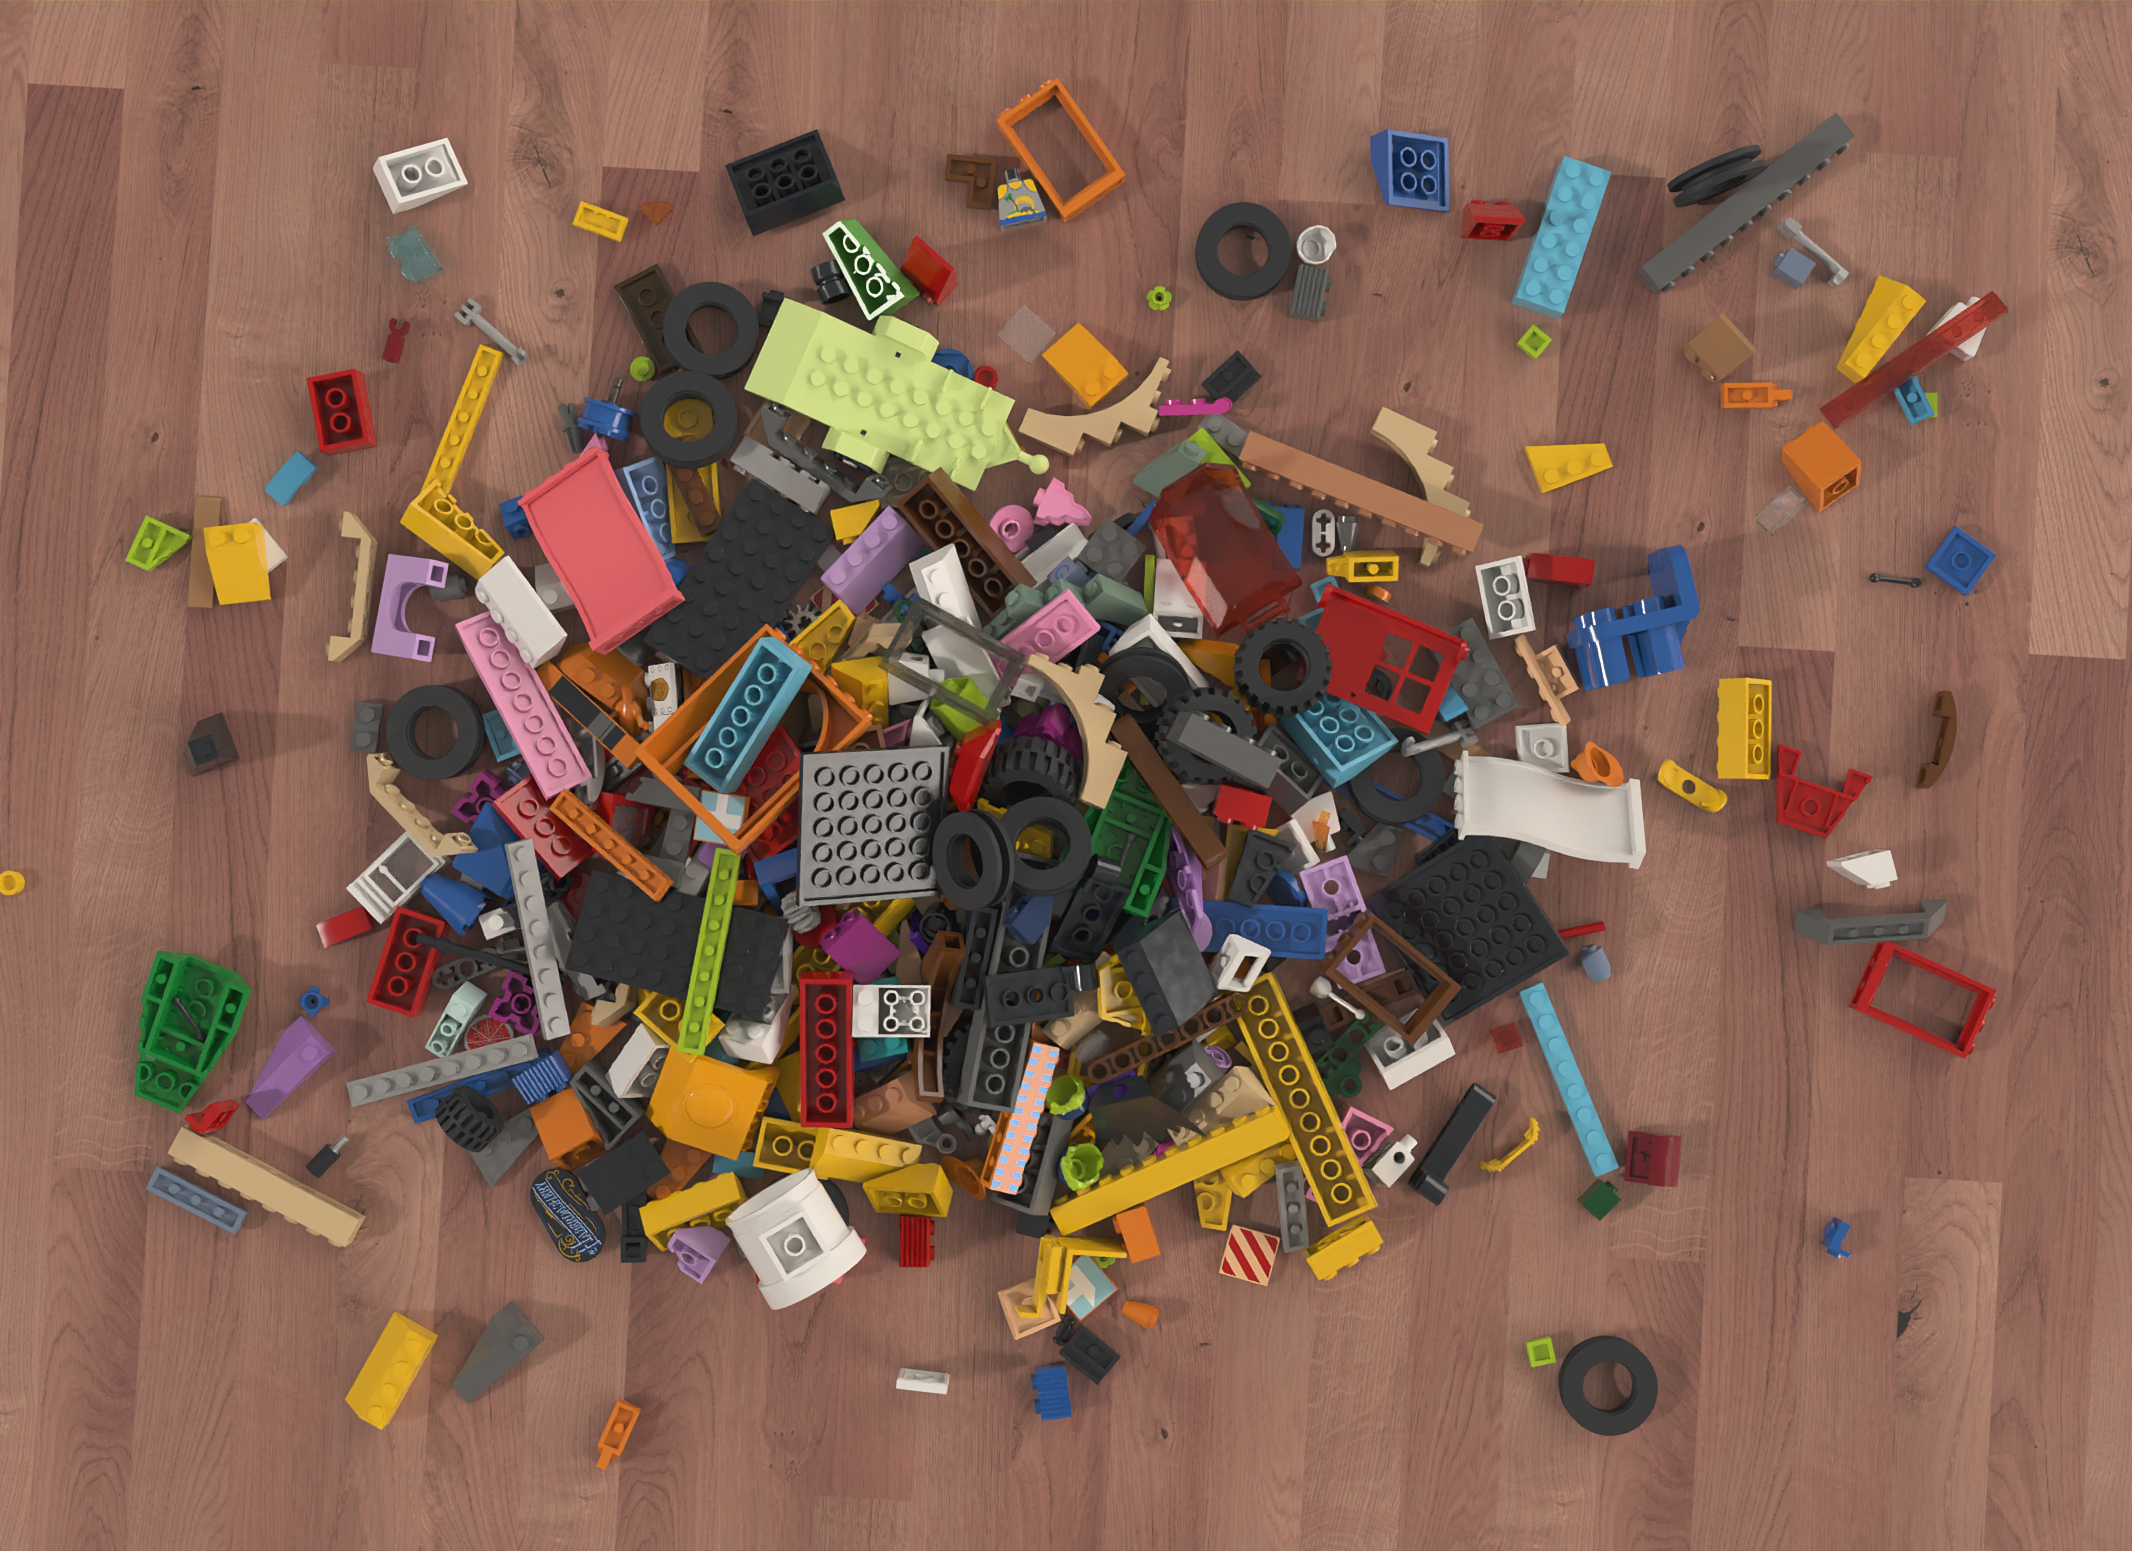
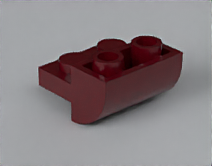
M1629 1130L1624 1181L1644 1183L1651 1186L1677 1187L1682 1136Z

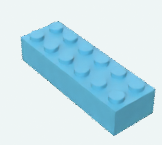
M1566 156L1559 162L1511 304L1559 319L1564 314L1611 175L1610 171Z
M761 637L683 764L720 794L736 792L813 666L777 638Z

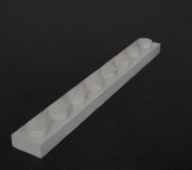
M531 838L506 843L505 849L543 1038L550 1040L571 1034L533 841Z
M531 1033L350 1081L346 1084L352 1107L539 1057Z

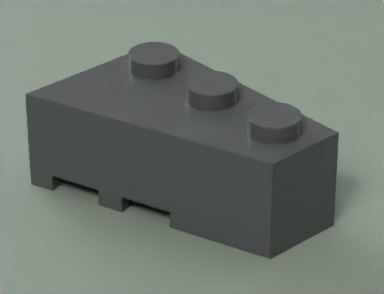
M593 1058L578 1071L569 1083L584 1110L588 1111L593 1120L592 1124L595 1130L599 1131L605 1142L604 1146L609 1151L646 1113L647 1107L637 1098H618L605 1077L608 1070Z

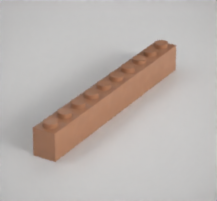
M1253 431L1249 432L1239 456L1238 462L1242 463L1241 467L1248 471L1256 472V469L1265 472V477L1278 482L1279 479L1289 482L1288 486L1295 490L1302 491L1303 488L1312 491L1311 495L1315 498L1325 500L1327 497L1334 500V505L1348 510L1349 507L1359 510L1358 514L1368 519H1372L1373 516L1382 520L1381 524L1395 529L1396 526L1405 529L1404 533L1412 537L1424 536L1429 538L1428 543L1437 547H1442L1444 544L1452 548L1451 552L1463 557L1466 554L1471 555L1485 525Z

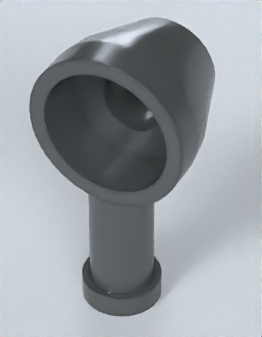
M946 1102L941 1105L936 1114L941 1124L946 1126L956 1123L966 1136L968 1142L978 1136L964 1118L962 1110L954 1108V1106Z

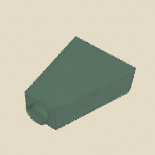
M1184 439L1142 466L1132 483L1176 507L1207 451L1201 449L1197 444Z

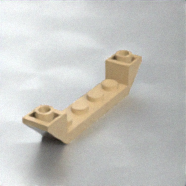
M345 511L339 521V531L342 532L341 536L347 539L361 540V543L356 548V558L359 559L358 569H355L353 575L356 590L355 594L353 593L351 597L353 618H350L348 623V632L351 633V637L330 636V641L326 644L328 661L339 663L365 643L368 638L378 544L355 514Z
M910 623L873 624L835 663L863 659L868 652L873 653L879 645H882L894 655L900 648L905 649L910 644L913 625ZM831 667L825 672V677L827 675L832 677ZM810 693L808 705L812 730L817 732L823 726V706L820 696Z
M387 753L368 754L366 758L370 793L431 857L477 852V846L467 834L463 832L447 833L444 836L431 825V822L415 809V805L400 793L399 788L392 785L401 768L394 762V758Z
M620 983L615 991V1003L597 1000L596 1005L592 1009V1025L607 1028L634 1009L637 1000V988Z

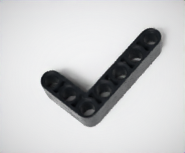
M1476 1082L1469 1087L1408 1182V1185L1416 1193L1436 1206L1442 1202L1449 1190V1186L1443 1180L1496 1100L1494 1094Z

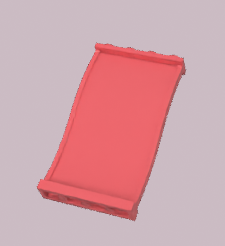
M595 446L584 451L583 455L575 461L567 463L557 474L547 477L544 483L537 488L527 491L524 497L518 500L517 503L524 509L538 543L575 604L591 639L588 643L592 651L606 655L684 602L685 599L682 593L677 590L660 552L622 490L608 460L609 453Z

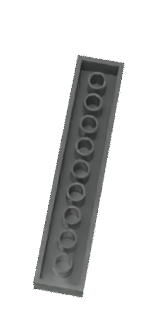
M1017 852L1024 864L1033 869L1041 870L1045 866L1058 865L1060 862L1059 860ZM1013 887L1010 888L1007 896L993 907L998 909L985 975L1042 968L1050 922L1034 944L1023 943L1002 923L1007 918L1005 916L1007 911L1012 906L1017 905L1022 899V893ZM984 986L979 1009L973 1012L957 1102L972 1107L1014 1113L1031 1022L994 1028L987 1027ZM1037 988L1032 989L1029 995L1033 1003L1036 1000ZM1013 991L1006 995L1005 1001L1007 1005L1011 1006L1016 1001V994Z

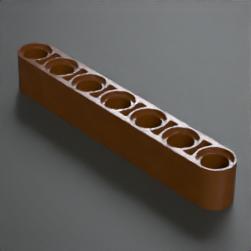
M1126 713L1113 722L1109 731L1110 736L1116 743L1122 746L1121 750L1128 752L1127 760L1202 866L1208 871L1227 858L1229 855L1220 840L1132 716Z
M1232 992L1205 1005L1188 1019L1195 1020L1197 1023V1028L1194 1032H1185L1184 1022L1179 1027L1171 1030L1174 1033V1040L1170 1044L1162 1043L1161 1035L1156 1037L1153 1031L1146 1033L1090 1061L1087 1067L1088 1075L1095 1083L1109 1081L1244 1015L1248 1010V1000L1238 992ZM1236 997L1242 1000L1241 1009L1232 1011L1229 1006L1230 1001ZM1210 1009L1219 1010L1220 1016L1215 1022L1207 1020V1013ZM1142 1042L1151 1044V1051L1147 1055L1138 1053V1047ZM1120 1053H1125L1129 1057L1128 1063L1124 1066H1118L1115 1063V1058ZM1102 1064L1106 1067V1073L1102 1077H1095L1092 1074V1069L1095 1065Z

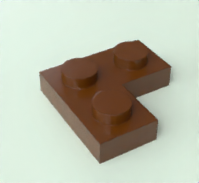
M947 154L945 181L969 183L967 208L992 210L997 159Z

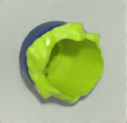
M1067 1074L1052 1081L1044 1102L1045 1107L1050 1109V1114H1054L1063 1120H1072L1082 1116L1090 1104V1097L1084 1080H1078L1071 1074Z
M1078 1142L1069 1145L1064 1149L1058 1161L1057 1171L1059 1179L1073 1191L1087 1188L1099 1179V1171L1103 1168L1104 1158L1099 1149L1090 1142Z

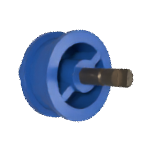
M616 371L607 401H598L584 397L583 401L586 402L583 416L577 419L579 421L578 427L627 442L628 437L631 438V433L628 431L632 418H637L638 414L617 405L621 392L620 388H622L626 374Z

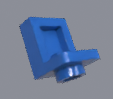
M522 495L499 504L504 525L514 540L534 533L524 509L517 503L518 500L523 498Z
M1835 1217L1832 1221L1828 1222L1824 1229L1825 1236L1821 1242L1822 1245L1828 1247L1827 1253L1838 1259H1841L1842 1255L1849 1259L1851 1258L1852 1254L1840 1248L1851 1225Z

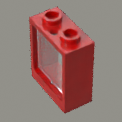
M600 792L597 815L637 848L641 837L646 834L652 824L654 806L626 800V794ZM592 847V852L599 853L594 847Z

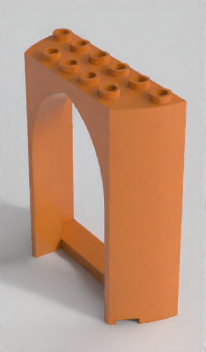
M767 624L633 751L663 785H666L738 856L799 797V771L734 834L673 776L685 766L683 764L759 639L761 637H775L813 666L798 690L818 695L822 701L823 726L819 741L813 752L847 750L872 726L871 720L873 719V716L864 707L860 709L855 704V699L847 691L843 693L840 691L838 684L829 675L825 677L820 672L821 668L812 659L808 661L796 644L793 643L790 646L785 641L787 637L777 627L773 630Z

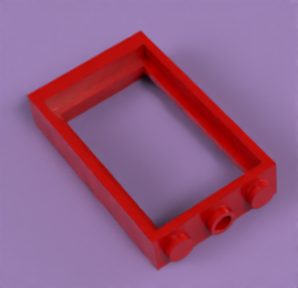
M1890 941L1877 942L1848 1007L1954 1056L1966 1059L1967 1055H1970L1974 1050V1040L1977 1033L1981 1032L1985 1025L1984 1017L1995 1003L1996 997L1994 995L1997 990ZM1893 956L1978 994L1956 1044L1871 1006Z

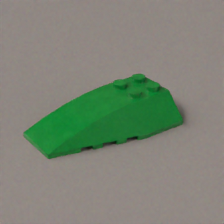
M1125 758L1105 809L1098 810L1090 806L1083 818L1091 833V857L1096 853L1119 861L1130 833L1135 834L1120 872V880L1118 881L1130 886L1132 890L1121 912L1148 918L1166 872L1170 843V825L1172 822L1127 758ZM1068 842L1066 844L1059 864L1064 861L1069 852ZM1077 884L1069 890L1074 892Z
M157 951L141 997L143 1011L139 1023L141 1037L138 1041L137 1049L139 1051V1062L136 1063L134 1095L178 1114L183 1112L238 1031L252 991L239 973L194 954ZM175 996L182 999L185 1009L200 1030L206 1033V1040L201 1042L197 1038V1033L178 1006L172 1004V999Z

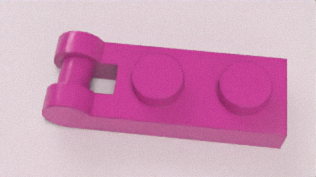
M1226 397L1217 399L1214 403H1206L1205 398L1190 399L1191 403L1182 404L1181 399H1167L1166 404L1159 405V416L1222 414L1232 408V402Z

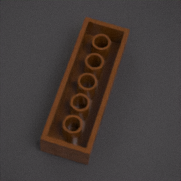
M941 466L896 504L935 551L951 543L954 544L969 591L992 620L1006 608L1004 598L1020 583L1030 588L1038 583Z

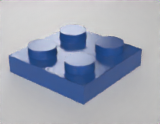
M1954 526L1930 557L1924 568L1963 596H1967L1996 554L1960 528Z

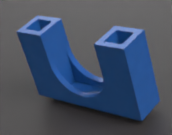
M1208 501L1204 502L1199 560L1207 562V564L1224 565L1229 529L1241 519ZM1262 501L1280 511L1285 517V523L1281 531L1274 535L1273 569L1298 571L1301 563L1305 509L1299 508V504L1285 503L1284 507L1274 506V502ZM1245 506V510L1249 514L1257 513L1254 507ZM1261 513V515H1260V517H1259V518H1261V519H1262V518H1263V516H1264V514H1263V513ZM1271 519L1269 523L1274 525L1276 521Z

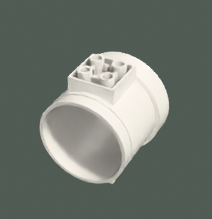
M812 1168L800 1170L772 1184L739 1206L725 1220L759 1277L760 1281L757 1286L772 1310L782 1309L795 1304L826 1287L857 1264L867 1251L854 1227L846 1226L823 1185L816 1178Z

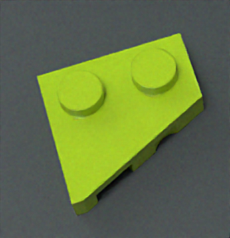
M146 515L125 561L151 572L187 544L193 536Z

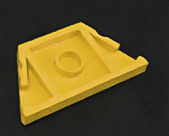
M1115 954L1096 968L1098 1016L1103 1020L1117 1022L1123 1026L1134 1027L1149 1033L1150 1025Z

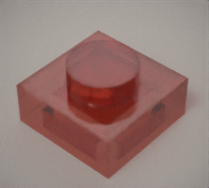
M1515 1022L1490 1029L1498 1054L1523 1046Z

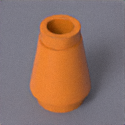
M1126 1300L1121 1314L1145 1329L1148 1327L1154 1329L1160 1310L1156 1309L1155 1305Z

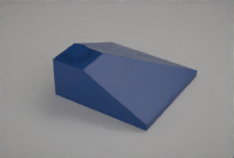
M1390 129L1370 136L1371 164L1386 205L1442 213L1450 212L1448 138Z
M486 801L468 833L471 841L478 848L477 852L457 854L452 866L497 895L509 899L514 895L505 844L521 840V838L495 810L492 804ZM536 857L538 871H540L542 862Z

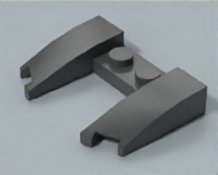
M641 777L640 780L643 783L633 795L628 792L625 799L671 810L660 857L644 856L674 881L670 886L671 888L680 889L697 815L659 780ZM683 785L699 801L701 788ZM621 871L616 872L617 876L628 878Z

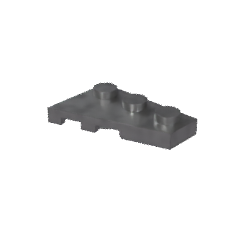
M529 1108L504 1122L503 1130L481 1152L469 1151L490 1188L499 1181L503 1174L539 1135Z

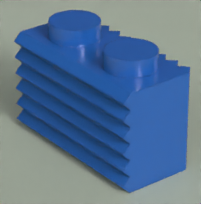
M556 1050L518 1072L511 1081L527 1105L533 1101L538 1104L549 1097L548 1092L555 1089L556 1092H559L570 1084L568 1080L573 1076V1072L568 1067L565 1059L562 1058L560 1052Z
M1065 1362L1035 1366V1374H1031L1032 1388L1038 1390L1039 1399H1034L1036 1414H1041L1042 1421L1072 1417Z

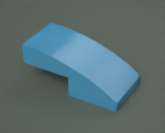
M297 451L276 473L264 490L281 506H286L298 489L307 484L318 466L301 451Z

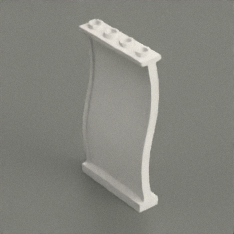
M1464 750L1460 760L1455 761L1453 772L1457 777L1454 783V792H1457L1458 795L1455 798L1454 810H1458V813L1456 814L1454 827L1458 829V839L1464 840L1466 835L1507 837L1536 844L1568 856L1594 861L1628 863L1629 868L1639 869L1646 854L1640 780L1630 778L1628 783H1622L1620 787H1612L1606 783H1589L1584 780L1570 778L1520 761L1495 757L1468 756V751Z

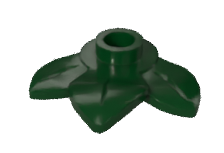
M1347 1053L1343 1057L1342 1061L1346 1059ZM1356 1055L1330 1082L1324 1084L1329 1096L1341 1094L1344 1097L1352 1098L1361 1091L1362 1083L1359 1074L1362 1067ZM1328 1057L1324 1059L1328 1064L1322 1068L1325 1079L1329 1077L1327 1071L1331 1067L1334 1071L1338 1068V1066L1331 1063ZM1333 1057L1335 1061L1342 1062L1340 1059ZM1348 1080L1354 1083L1351 1089L1344 1087L1345 1082Z

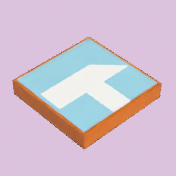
M700 789L699 802L732 834L747 821L750 797L729 793L720 794L716 791ZM696 816L693 840L726 845Z
M1079 1255L1072 1261L1066 1302L1068 1308L1081 1322L1118 1290L1117 1285L1106 1272L1099 1267L1091 1256Z

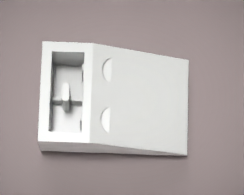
M1157 558L1153 617L1170 637L1202 639L1207 562Z
M791 985L790 993L770 994L763 1020L732 1012L718 1036L727 1055L772 1064L783 1044L796 987Z
M853 985L852 1037H930L931 985Z

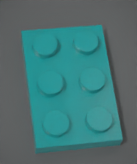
M891 977L874 981L870 985H899L898 977ZM909 1037L857 1038L861 1062H869L912 1052Z

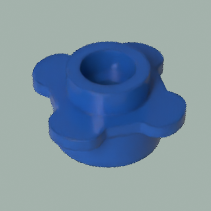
M313 986L308 993L299 997V1004L308 1011L309 1016H316L322 1007L329 1005V999L323 997L319 987ZM312 999L316 1000L315 1004L312 1003Z

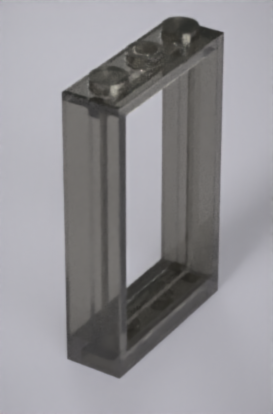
M917 595L878 667L986 727L991 720L996 722L1002 711V708L999 707L1002 699L1007 700L1014 688L1010 685L1013 678L1018 679L1025 668V665L1022 664L1025 655ZM923 616L1009 663L985 709L898 662Z

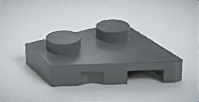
M1377 822L1365 838L1347 855L1350 866L1388 877L1402 829Z

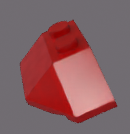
M995 719L963 734L961 742L957 741L954 746L952 756L955 759L952 765L949 764L948 791L960 812L972 810L1002 730L1001 720Z

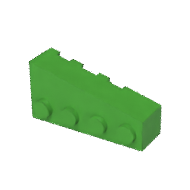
M856 219L840 220L822 233L868 321H876L880 315L890 316L920 295Z

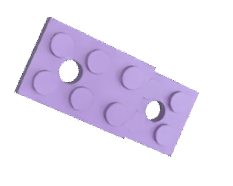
M1347 855L1298 872L1311 908L1328 909L1325 954L1328 951H1332L1337 945L1340 935L1348 932L1353 926L1355 917L1366 910ZM1328 880H1334L1338 884V890L1335 894L1329 895L1325 892L1324 885ZM1371 929L1366 932L1352 949L1360 953L1359 962L1350 964L1346 956L1336 968L1354 984L1386 972Z

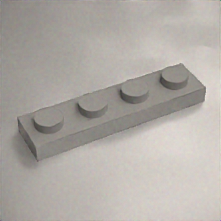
M1299 1160L1275 1164L1284 1252L1288 1253L1309 1248L1302 1166Z

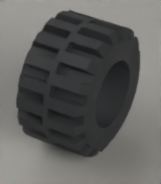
M457 1086L435 1109V1116L442 1130L451 1140L468 1151L481 1152L504 1128L503 1119L494 1104L482 1093L469 1086Z

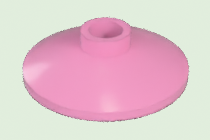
M1018 505L1002 507L989 521V525L1013 553L1023 549L1026 546L1024 541L1031 537L1034 532L1031 514L1025 508ZM1010 523V527L1005 530L1006 525Z

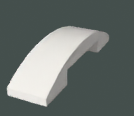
M1037 673L1020 674L1011 690V695L1035 702L1036 698L1040 696L1067 705L1057 690ZM1097 694L1094 704L1096 705L1097 702L1106 704L1111 707L1110 711L1113 712L1115 706L1102 695Z

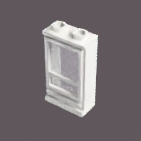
M406 831L346 889L380 924H385L394 917L397 906H406L423 889L420 884L427 874L432 876L435 872L440 873L451 860L447 856L431 857Z

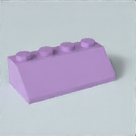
M888 506L820 578L821 583L858 616L878 596L882 588L888 582L890 583L913 559L915 553L926 544L912 527Z

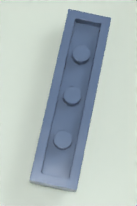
M161 1165L156 1167L146 1187L147 1190L233 1234L238 1233L249 1210Z

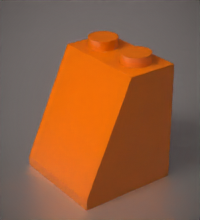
M1824 421L1817 425L1809 426L1800 437L1789 440L1782 448L1781 461L1819 513L1860 485L1862 461Z
M572 1086L565 1087L557 1094L529 1108L550 1161L564 1170L571 1172L607 1152L604 1140L599 1131L595 1130L592 1124L593 1120L588 1111L584 1110Z

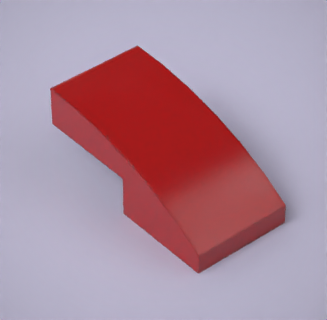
M364 906L316 925L324 948L374 929L369 912Z

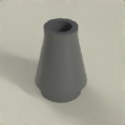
M1358 515L1338 516V522H1335L1341 551H1355L1360 526Z

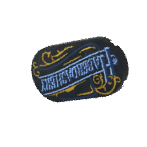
M550 1168L539 1174L533 1181L530 1190L531 1202L561 1255L573 1262L589 1261L601 1252L605 1244V1226L596 1210H590L586 1200L588 1196L582 1189L577 1177L572 1172L564 1169Z

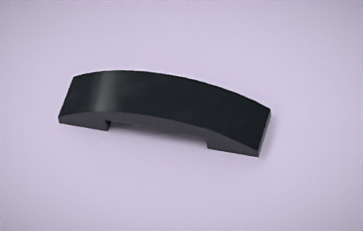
M647 1189L622 1204L621 1263L647 1262L648 1237L645 1234L639 1208L646 1206L648 1203Z

